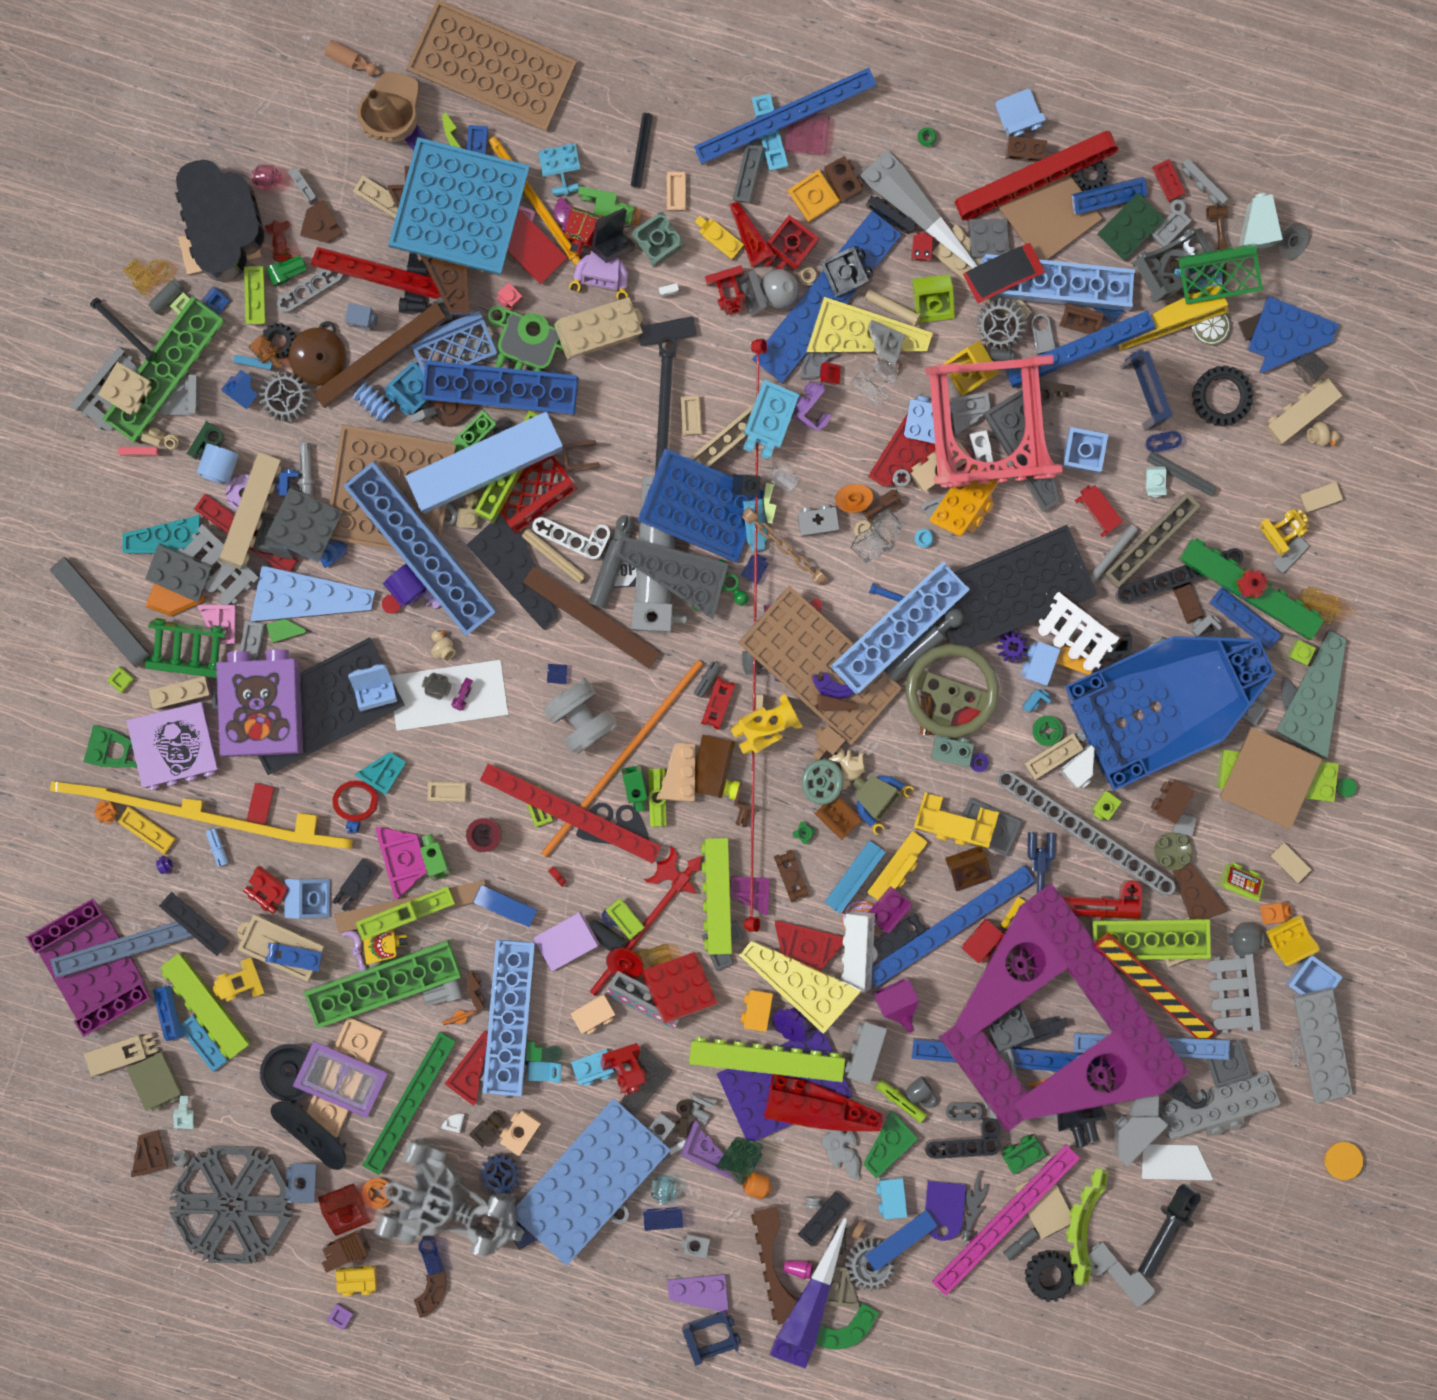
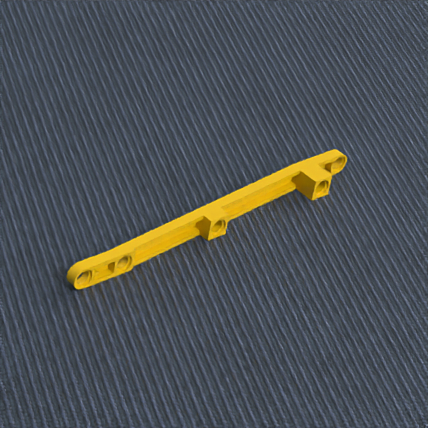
M51 781L50 791L90 796L292 842L352 849L353 839L317 835L319 815L297 813L295 831L204 812V800L183 798L181 807L112 792L110 788Z

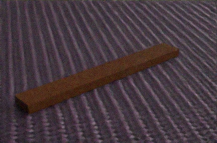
M436 302L314 391L321 405L324 408L331 405L445 322L448 318L440 305Z
M535 567L531 569L522 582L646 668L650 669L660 653Z

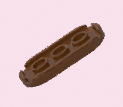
M474 364V365H478V366H486V365H483V364ZM430 401V408L435 407L437 412L432 418L438 424L445 427H453L460 424L480 407L477 405Z

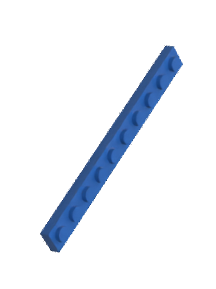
M866 68L695 145L694 149L701 165H704L877 87L870 68Z
M1025 865L897 949L885 959L873 965L872 983L875 988L1035 882Z
M913 1038L912 1059L957 1063L942 1041ZM1018 1047L1011 1048L1015 1068L1055 1072L1082 1054ZM1098 1059L1091 1061L1094 1067H1097ZM1089 1067L1086 1070L1087 1073L1091 1071Z

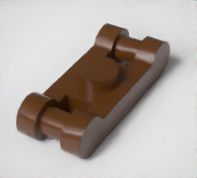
M792 850L786 851V854L781 856L779 854L774 856L791 903L797 901V898L808 897V891ZM790 861L791 866L784 868L782 863ZM799 884L800 889L793 892L791 886Z

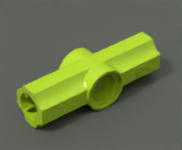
M665 768L648 769L650 827L667 826L666 800H662L660 803H655L652 800L653 793L661 791L663 777H665Z

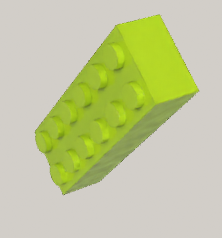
M1220 750L1216 788H1224L1239 752ZM1320 763L1305 799L1335 801L1339 764Z
M1210 919L1092 920L1093 940L1095 943L1109 932L1138 959H1211Z

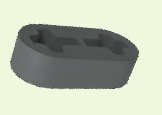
M952 1102L945 1109L947 1117L954 1121H975L982 1116V1108L974 1102ZM956 1106V1109L962 1110V1113H956V1116L953 1117L949 1110ZM972 1106H975V1109L979 1110V1112L975 1113V1116L972 1117L971 1113H965V1110H971Z

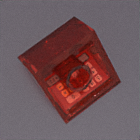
M354 1183L318 1197L322 1216L335 1236L371 1222L361 1194Z

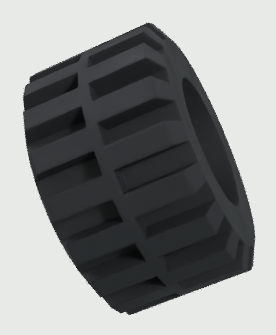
M1045 1250L1044 1253L1038 1252L1037 1256L1033 1255L1031 1257L1032 1260L1027 1263V1269H1025V1280L1031 1292L1040 1300L1044 1299L1046 1302H1050V1300L1056 1302L1059 1301V1298L1064 1299L1067 1293L1070 1294L1072 1291L1071 1287H1074L1075 1284L1074 1269L1068 1259L1057 1251L1050 1252V1250ZM1046 1266H1056L1061 1272L1060 1280L1053 1286H1044L1039 1281V1274Z

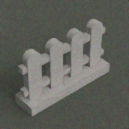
M120 347L113 352L70 405L75 411L78 409L82 410L81 415L83 417L88 415L97 422L98 425L96 427L99 430L102 427L106 430L113 428L102 419L105 414L94 406L98 400L108 408L113 405L98 395L102 388L99 383L102 379L107 380L112 372V367L117 362L134 372H137L139 369L131 362L133 358L130 355L127 358L123 355L125 351ZM90 394L95 396L91 402L87 400Z
M204 523L197 529L200 533L198 535L194 533L191 536L194 540L185 549L181 547L178 551L194 557L204 548L208 553L201 561L212 566L216 561L218 562L225 542ZM208 541L214 545L213 548L207 545ZM219 562L222 567L213 576L210 574L205 588L209 592H213L218 588L223 593L219 597L222 605H228L230 602L235 604L238 601L235 597L244 588L248 590L251 587L249 582L255 583L260 575L248 563L246 566L242 564V567L239 569L242 574L239 575L235 571L236 568ZM231 574L236 580L226 589L221 584Z
M1253 954L1245 955V958L1235 955V959L1220 960V956H1215V960L1210 961L1207 965L1210 972H1217V979L1212 980L1209 984L1212 991H1219V999H1214L1211 1004L1214 1010H1221V1018L1214 1020V1027L1217 1030H1223V1033H1228V1029L1243 1028L1244 1032L1248 1031L1247 1027H1253V1031H1261ZM1247 969V977H1242L1241 970ZM1237 971V978L1222 979V972ZM1243 989H1249V996H1244ZM1239 990V997L1224 998V991ZM1245 1008H1251V1015H1246ZM1241 1009V1016L1226 1017V1010Z

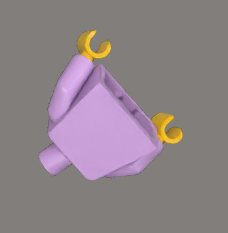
M591 251L590 255H586L577 263L573 276L575 280L570 283V290H572L573 285L576 283L578 285V293L582 289L581 284L616 291L619 288V292L616 294L617 300L619 299V293H624L625 298L628 297L625 292L628 272L624 263L619 261V257L605 263Z

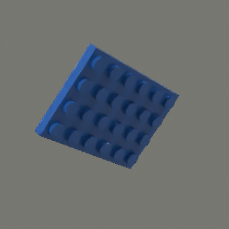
M664 449L637 521L737 563L747 538L745 520L742 518L744 515L743 501L753 500L755 495L732 493L733 477L669 449ZM760 490L758 499H762V496L764 494L763 490Z

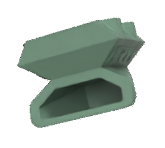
M663 212L656 214L631 233L649 258L652 267L658 266L684 247V241Z

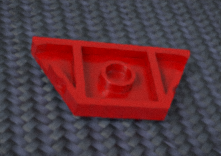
M778 920L774 922L781 953L819 971L825 967L843 945L842 936Z

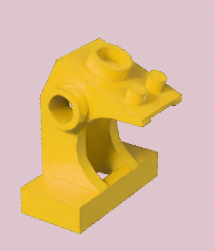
M1301 509L1288 511L1284 515L1285 519L1276 525H1272L1268 518L1259 525L1260 530L1280 557L1288 553L1290 549L1286 544L1297 535L1300 538L1309 531L1307 528L1310 527L1308 523L1310 519ZM1289 524L1293 532L1285 537L1280 528Z
M251 957L240 961L242 971L229 975L227 972L217 976L218 980L214 981L215 984L213 986L217 997L219 996L220 999L225 998L226 1001L237 998V993L250 989L253 997L264 994ZM241 976L244 987L235 990L231 979Z

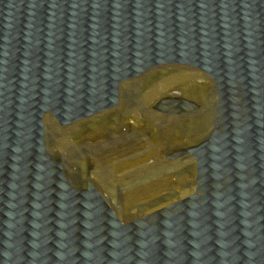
M134 258L122 271L132 281H136V283L132 282V285L142 295H145L144 291L155 280L159 282L167 275L169 268L164 260L155 259L145 269L144 267L141 268L137 264L138 260ZM158 261L162 262V264L154 272H152L151 268L153 263ZM165 266V272L160 276H156Z

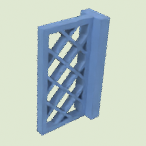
M480 310L435 328L411 346L423 376L425 371L423 362L426 359L421 358L418 351L425 348L432 350L428 361H431L434 353L437 352L444 355L442 362H445L447 357L456 360L458 364L461 362L468 365H474L498 355ZM482 325L484 330L482 337L479 338L472 335L474 328ZM463 334L467 336L464 345L454 342L457 335ZM470 337L479 341L476 350L466 347ZM445 341L449 343L446 353L436 349L439 342ZM482 343L490 345L492 352L487 354L480 353L479 349ZM452 345L462 348L458 358L449 355ZM465 350L474 353L472 360L466 362L461 359Z

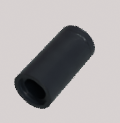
M595 918L589 924L602 947L608 951L621 947L625 938Z

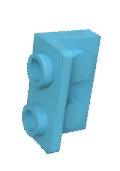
M608 1049L571 1062L578 1085L583 1084L585 1087L593 1084L594 1079L599 1077L602 1080L612 1077L615 1069L610 1068L603 1071L600 1065L602 1054L607 1053Z

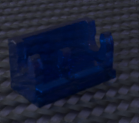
M682 1206L643 1209L645 1231L683 1228Z

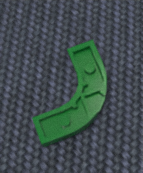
M862 1302L854 1318L845 1327L833 1329L820 1324L815 1344L834 1350L849 1348L857 1344L867 1335L879 1311Z

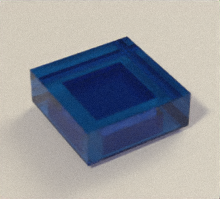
M548 664L547 683L566 684L567 665Z

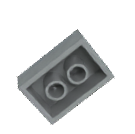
M863 1019L862 1023L858 1022L855 1031L858 1037L856 1041H852L849 1051L852 1056L850 1060H846L844 1066L847 1078L870 1085L887 1031L884 1025Z

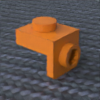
M1288 901L1260 906L1263 925L1286 922L1291 919L1292 908Z

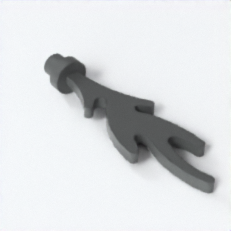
M981 1170L975 1179L974 1195L971 1196L970 1190H966V1203L971 1215L968 1216L967 1213H964L966 1230L961 1232L963 1234L962 1240L964 1241L970 1240V1236L973 1235V1232H970L972 1224L979 1212L984 1208V1206L977 1207L988 1187V1184H984L983 1189L979 1191Z

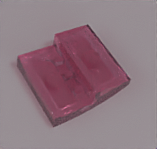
M813 115L788 126L785 151L826 155L830 117Z

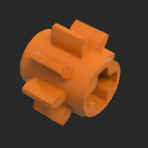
M102 800L96 804L97 809L94 810V814L100 823L106 822L110 824L116 820L115 815L118 814V811L112 801L107 803L105 800Z

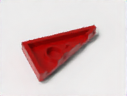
M738 202L731 203L729 206L751 268L758 266L774 254Z
M484 1030L445 1082L446 1086L473 1106L476 1104L487 1047V1030Z

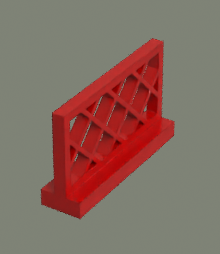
M552 455L532 464L521 473L516 482L523 484L521 492H511L503 506L504 511L501 510L500 513L514 533L517 534L578 489ZM551 459L553 461L552 470L543 469L544 463ZM532 472H538L536 481L528 480V475ZM542 473L551 474L549 482H540ZM555 474L564 476L565 479L560 483H553ZM527 484L535 485L534 494L525 493ZM539 485L548 486V490L544 495L538 494ZM511 495L520 496L518 505L509 504ZM532 497V503L528 506H523V498ZM508 508L517 509L516 515L509 519L507 516Z

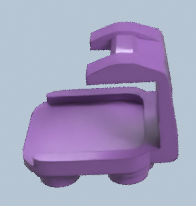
M810 381L804 387L806 395L798 397L792 416L808 428L820 430L828 424L830 414L822 413L814 424L804 415L823 394L825 384Z

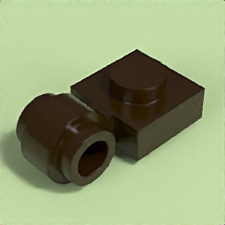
M685 1099L680 1100L676 1105V1110L681 1115L680 1121L676 1120L675 1132H679L678 1137L686 1138L688 1117L692 1109L691 1103ZM686 1105L688 1108L687 1110L683 1111L681 1110L680 1106Z
M494 1111L487 1118L489 1124L482 1120L469 1135L483 1148L496 1134L492 1128L496 1127L499 1129L505 1122L504 1116L500 1112Z

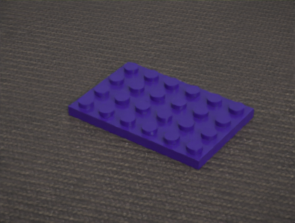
M818 1028L809 1031V1034L802 1042L789 1040L778 1045L784 1047V1050L791 1051L792 1048L803 1049L804 1053L818 1050L822 1051V1055H830V1052H833L825 1033L823 1034ZM725 1069L717 1073L748 1144L792 1125L764 1118L772 1074ZM781 1075L812 1082L848 1099L853 1097L844 1075L843 1082Z

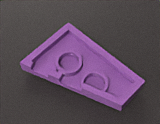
M725 1274L668 1279L669 1300L716 1311L726 1310L729 1313Z

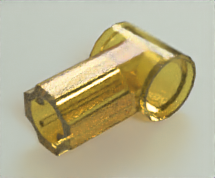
M667 943L634 952L641 958L643 970L672 959Z

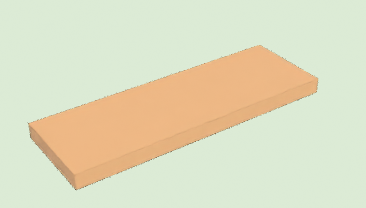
M348 1017L334 1046V1050L369 1064L383 1031ZM329 1059L318 1086L333 1091L340 1076L338 1069L341 1064ZM350 1068V1073L343 1077L336 1093L354 1100L364 1074ZM313 1095L306 1112L337 1138L349 1110Z

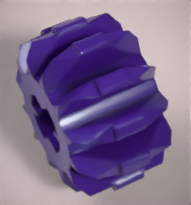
M1011 631L1010 637L1005 633L1003 636L1006 640L998 639L1000 643H1003V645L996 646V649L1003 650L998 653V656L1005 654L1003 659L1005 662L1009 657L1011 663L1015 662V657L1019 662L1022 661L1019 654L1027 656V653L1023 651V649H1029V645H1023L1027 638L1020 640L1022 633H1018L1015 637V631ZM1010 642L1012 644H1017V647L1015 648L1017 649L1016 652H1014L1013 650H1008V647L1010 646L1008 644Z

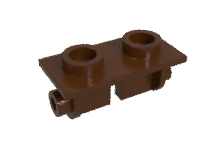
M892 489L874 500L862 512L868 522L873 524L900 508L903 504L898 493Z

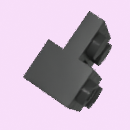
M264 513L253 545L254 550L273 553L275 557L293 560L294 551L266 539V535L276 515Z

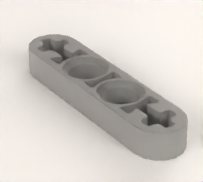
M324 269L280 296L277 300V306L282 312L290 313L339 283L343 279L344 274L338 273V278L334 276L329 278L331 283L328 284L323 275L326 274L329 277L332 275V272ZM316 279L324 281V286L321 289L314 287L313 283ZM300 289L307 290L308 295L305 299L298 298L297 292ZM292 294L294 295V298L298 301L297 304H295L294 301L290 302L289 308L282 307L284 299H286L287 301L293 299L290 296Z

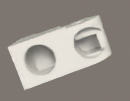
M987 430L968 434L975 460L993 462Z

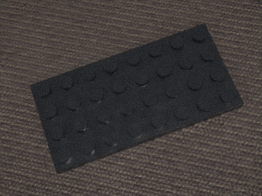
M1068 525L953 572L970 590L947 610H960L963 613L964 619L960 626L948 629L946 635L950 644L973 648L1047 617L1053 609L1050 605L1058 602L1054 599L1058 592H1064L1077 603L1097 596V592ZM947 611L940 617L941 623L945 621Z
M371 637L300 672L303 753L259 755L258 757L267 775L405 706L393 682L397 702L360 711L358 708L355 691L348 675L356 670L369 669L375 665H385Z

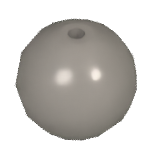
M773 269L761 279V289L766 294L768 306L778 309L785 308L797 298L799 291L798 282L789 271Z

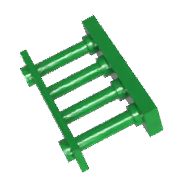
M155 618L148 624V628L155 629L154 654L145 661V669L217 678L220 638L226 637L228 629H223V626L219 625L205 627L166 622V619ZM163 630L175 631L173 657L170 659H163V656H161ZM182 632L194 634L192 660L189 662L182 661L180 658ZM201 635L213 636L211 662L209 664H202L199 661Z

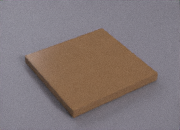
M1070 175L997 207L1023 243H1031L1040 260H1048L1102 220L1096 210L1077 215L1073 212L1071 194L1082 191Z
M1250 727L1219 798L1291 830L1322 759Z

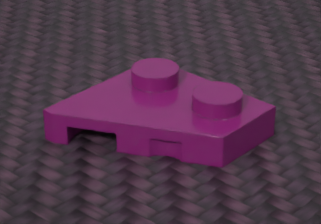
M731 876L730 896L750 907L751 877ZM753 877V909L768 915L770 878Z

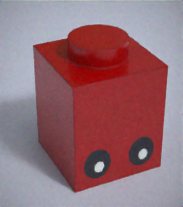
M918 232L917 235H913L911 261H931L933 236H929V233Z

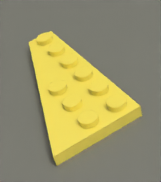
M823 297L806 352H876L868 328L871 320L905 335L900 352L927 351L933 333Z
M754 940L739 955L823 1034L862 991Z

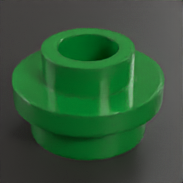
M929 127L922 128L917 136L918 142L925 147L932 146L937 138L936 132ZM925 134H928L930 136V140H924L923 136Z

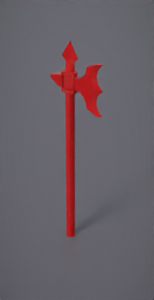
M670 845L669 857L664 861L657 862L656 873L651 878L644 880L652 884H658L663 880L673 881L672 887L643 923L645 928L630 939L624 949L632 950L678 891L681 892L683 889L686 892L696 894L693 885L689 881L694 871H700L702 855L689 860L686 870L684 872L681 871L679 874L676 870L678 855ZM607 968L589 992L596 996L613 973Z

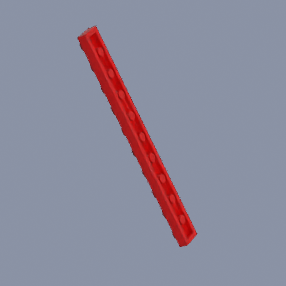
M489 763L481 776V782L652 864L661 848L658 844Z

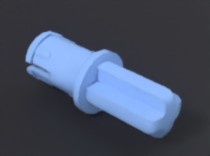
M217 829L207 830L206 835L211 846L210 851L213 852L217 867L228 864L229 861L223 848L225 845H222Z

